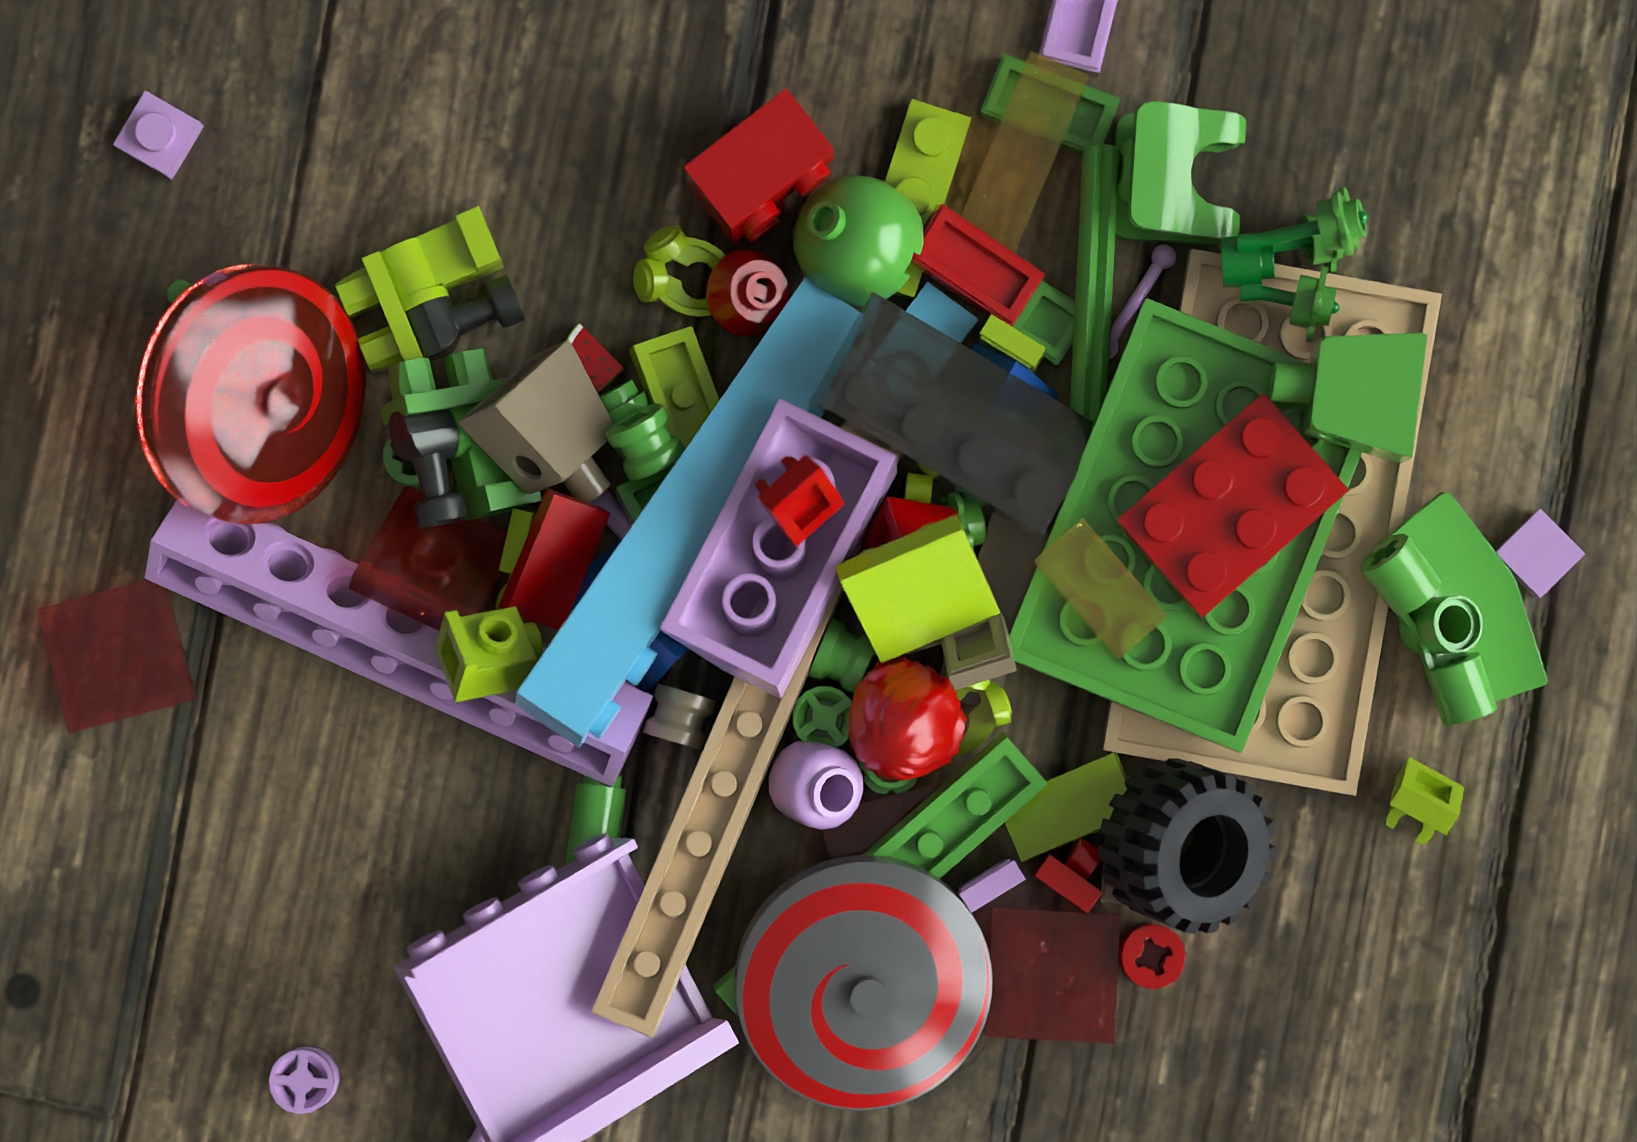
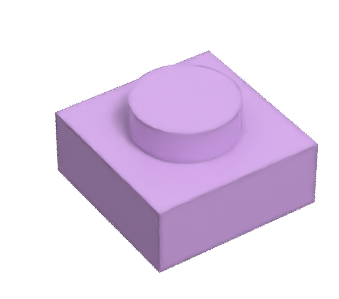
M145 90L113 145L125 154L172 180L204 126L200 121Z

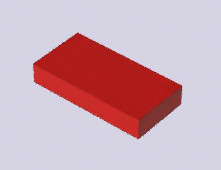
M942 203L936 205L924 224V244L921 254L919 256L913 252L910 263L990 317L992 314L1012 327L1045 276V273Z
M547 488L498 607L504 609L516 606L522 619L560 631L568 618L611 513L603 507Z

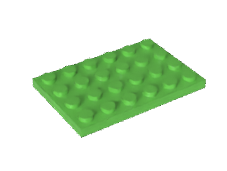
M1148 298L1144 300L1009 633L1016 663L1234 752H1243L1345 495L1201 619H1199L1115 521L1262 393H1265L1269 398L1270 381L1275 361L1310 366L1309 363ZM1271 400L1348 488L1362 452L1302 433L1305 404Z

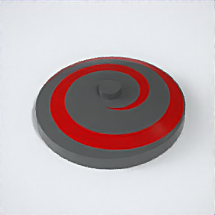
M854 855L824 861L803 870L779 886L764 901L748 924L736 956L733 989L736 1010L746 1040L758 1061L771 1076L791 1092L816 1104L841 1110L870 1111L900 1105L922 1096L946 1080L963 1063L978 1041L985 1026L992 997L993 977L988 947L980 927L962 899L945 882L927 870L907 861L877 855Z

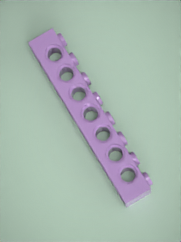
M184 487L150 542L145 579L610 787L614 786L639 735L653 698L652 695L637 689L634 685L625 681L612 700L620 705L621 709L609 728L600 739L590 733L579 748L517 707L515 699L518 690L460 702L454 701L434 649L446 612L458 611L460 617L471 614L462 611L451 602L430 597L404 585L393 576L374 572L345 559L340 553L332 549L318 547L287 533L282 527L274 523L262 522L229 507L218 498L204 496Z

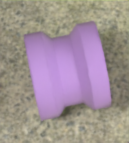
M311 1045L297 1047L281 1056L273 1065L269 1077L270 1093L275 1102L286 1111L296 1114L311 1113L328 1103L337 1092L340 1081L339 1068L334 1058L322 1048ZM309 1063H310V1069L315 1073V1075H316V1076H321V1077H314L313 1073H312L310 1070H308V1064H309Z

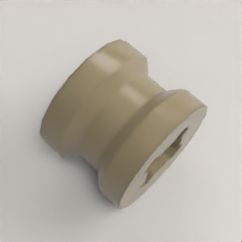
M657 683L653 695L658 703L655 714L645 721L642 732L703 751L706 737L702 729L705 719L714 714L717 701Z

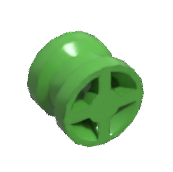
M660 403L644 406L625 415L605 431V436L610 445L621 450L625 458L622 468L630 480L645 478L661 471L677 461L685 451L680 438L670 435L665 425L668 415Z
M832 618L808 673V677L817 681L829 678L838 682L843 692L854 696L855 687L861 682L874 652L867 634L861 636L847 631L844 622Z
M817 686L806 691L797 700L793 710V727L797 736L804 743L820 742L832 747L843 745L849 738L847 722L852 704L851 699L841 690L831 686Z

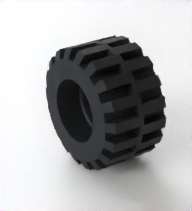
M1179 758L1167 759L1166 764L1155 761L1146 765L1144 776L1133 773L1124 782L1127 788L1123 795L1114 794L1109 803V806L1114 808L1110 819L1103 818L1099 831L1106 834L1105 843L1098 845V859L1107 862V866L1101 873L1105 884L1115 887L1112 895L1120 903L1129 906L1130 910L1185 933L1196 934L1197 930L1208 934L1218 931L1220 922L1230 926L1239 920V910L1242 907L1251 909L1258 900L1255 892L1259 885L1266 886L1271 874L1265 871L1267 862L1275 858L1276 846L1269 844V837L1276 833L1274 821L1264 816L1269 809L1264 798L1255 795V788L1246 781ZM1195 826L1192 847L1185 860L1179 866L1182 844L1187 834Z

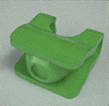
M1158 101L1144 103L1135 113L1121 117L1115 123L1113 146L1118 147L1120 151L1115 237L1131 241L1219 246L1221 245V237L1237 236L1240 231V215L1231 208L1207 203L1200 197L1192 184L1191 168L1193 160L1199 152H1222L1234 149L1239 144H1244L1246 119L1234 112L1194 108Z

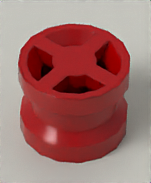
M1153 923L1139 924L1128 930L1121 939L1117 952L1119 966L1125 976L1137 985L1149 989L1164 988L1175 982L1184 970L1186 961L1184 945L1178 935L1167 927Z

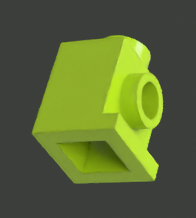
M515 606L462 617L459 616L458 611L446 612L434 650L455 702L519 690L535 667L536 662L542 657L543 645L536 624L534 622L523 624Z

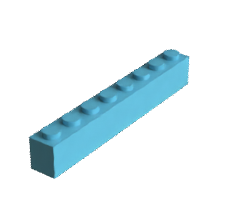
M804 278L516 693L515 705L579 748L590 733L598 739L604 735L621 709L620 705L612 701L626 680L637 686L655 660L658 653L650 649L649 646L660 632V628L779 399L821 418L835 396L834 393L826 389L839 370L849 376L870 345L861 339L869 322L868 317L835 295L822 291L809 278Z

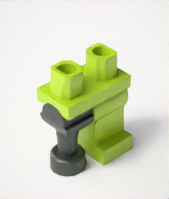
M479 206L457 215L455 220L422 235L397 243L382 252L378 251L363 257L362 261L365 268L353 272L335 284L349 318L380 306L389 324L388 327L357 339L372 373L389 370V367L405 360L425 357L429 358V361L432 362L446 357L456 349L460 337L497 318L500 325L504 328L526 320L507 274L489 280L485 284L488 295L453 305L448 293L449 290L504 269Z

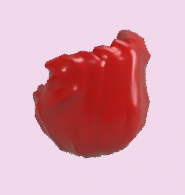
M905 655L884 663L878 660L874 669L864 677L863 681L856 685L847 722L851 748L856 754L857 760L863 762L866 769L873 771L878 777H884L887 780L896 779L898 781L921 777L950 763L952 757L960 752L959 746L963 740L965 723L968 719L965 712L961 709V701L957 698V691L951 685V681L947 677L937 674L934 668L928 664L923 666L919 661L912 662Z

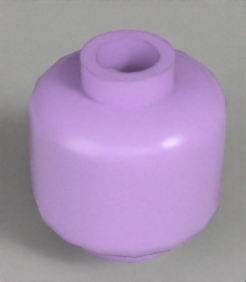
M796 741L784 748L774 760L768 776L769 794L775 807L786 817L819 830L838 827L850 819L859 807L863 794V775L857 762L845 751L820 742L804 743L803 741Z

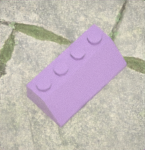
M779 399L660 628L661 631L723 671L781 699L841 583L835 565L854 558L897 474V455ZM807 454L821 466L845 504L796 547L781 533L757 499L760 494L756 489L755 483L759 479H763L770 486L787 471L781 462L785 456H791L799 460Z

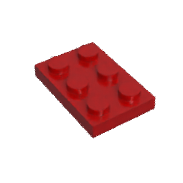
M1262 393L1115 522L1201 619L1345 495L1349 489L1266 394Z

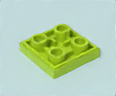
M957 514L937 523L924 525L916 532L878 548L865 550L858 556L835 565L840 582L881 663L1000 614L994 595Z

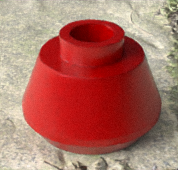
M740 250L726 255L714 266L707 281L706 299L713 318L722 328L738 336H758L769 330L788 303L789 285L783 270L771 257L759 251Z

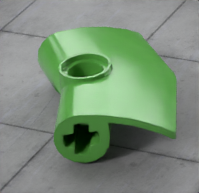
M1449 492L1439 493L1390 533L1363 561L1360 567L1362 573L1400 620V636L1405 646L1421 656L1442 725H1457L1484 717L1497 710V701L1547 684L1546 672L1518 584L1510 569L1452 494ZM1440 617H1441L1442 623H1443V631H1442V634H1441V632L1439 631V624H1438Z

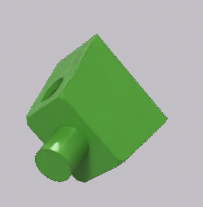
M1398 333L1321 337L1313 344L1310 366L1274 362L1269 398L1275 401L1305 404L1302 433L1392 462L1403 463L1413 457L1428 334Z

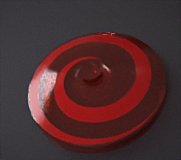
M265 264L230 266L202 278L187 289L167 310L157 325L147 346L139 373L136 402L137 423L143 449L152 470L168 492L188 508L205 516L234 524L251 525L275 521L298 511L314 500L330 484L345 463L355 442L363 416L366 392L365 363L363 352L358 342L359 337L349 315L337 298L326 287L303 273L287 268Z

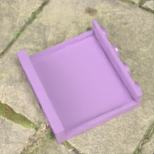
M603 833L581 843L572 851L576 857L575 860L556 871L553 865H549L532 872L518 882L521 889L519 893L502 903L496 897L474 906L463 915L466 922L465 925L444 936L442 930L418 939L406 949L410 957L393 966L485 1142H581L739 1043L728 1020L712 1017L686 965L682 970L654 1039L591 1012L645 887L628 854L638 848L634 839L609 838L607 833Z

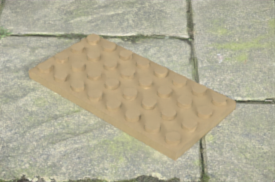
M1196 249L1189 251L1178 311L1310 364L1313 344L1321 337L1398 333L1428 334L1413 457L1403 463L1362 452L1349 484V491L1345 494L1242 753L1234 752L1111 701L1108 708L1102 751L1167 762V759L1179 758L1224 773L1356 796L1388 612V604L1362 573L1360 567L1366 557L1403 523L1442 297L1441 293L1327 273L1325 286L1337 288L1335 302L1339 304L1340 308L1337 313L1331 315L1329 326L1316 324L1311 343L1306 342L1307 328L1289 325L1292 306L1263 300L1240 301V287L1223 288L1222 254ZM1274 264L1275 279H1263L1262 286L1296 292L1300 274L1319 278L1321 272Z

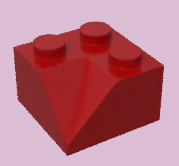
M785 88L683 168L688 189L733 247H736L745 239L751 245H754L781 224L777 216L784 209L785 197L797 190L801 197L805 196L831 175L832 172L827 165L834 160V148L788 89Z

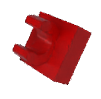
M807 454L799 460L791 456H785L781 462L787 471L770 486L763 479H759L755 483L756 489L760 494L757 499L781 533L796 547L845 504L821 466Z
M1080 839L1063 864L1050 854H1045L1031 873L1086 913L1091 910L1103 893L1086 881L1101 860L1098 859V849L1084 839Z

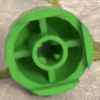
M849 175L825 182L813 191L799 209L793 227L795 259L804 277L809 278L822 291L835 295L848 305L865 307L883 302L900 290L911 276L905 270L911 263L913 252L920 256L924 244L922 218L913 201L882 180L860 175Z

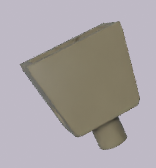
M569 340L529 357L458 421L476 443L526 493L534 494L562 482L572 497L589 503L610 486V482L591 456L608 441L605 431L613 422Z

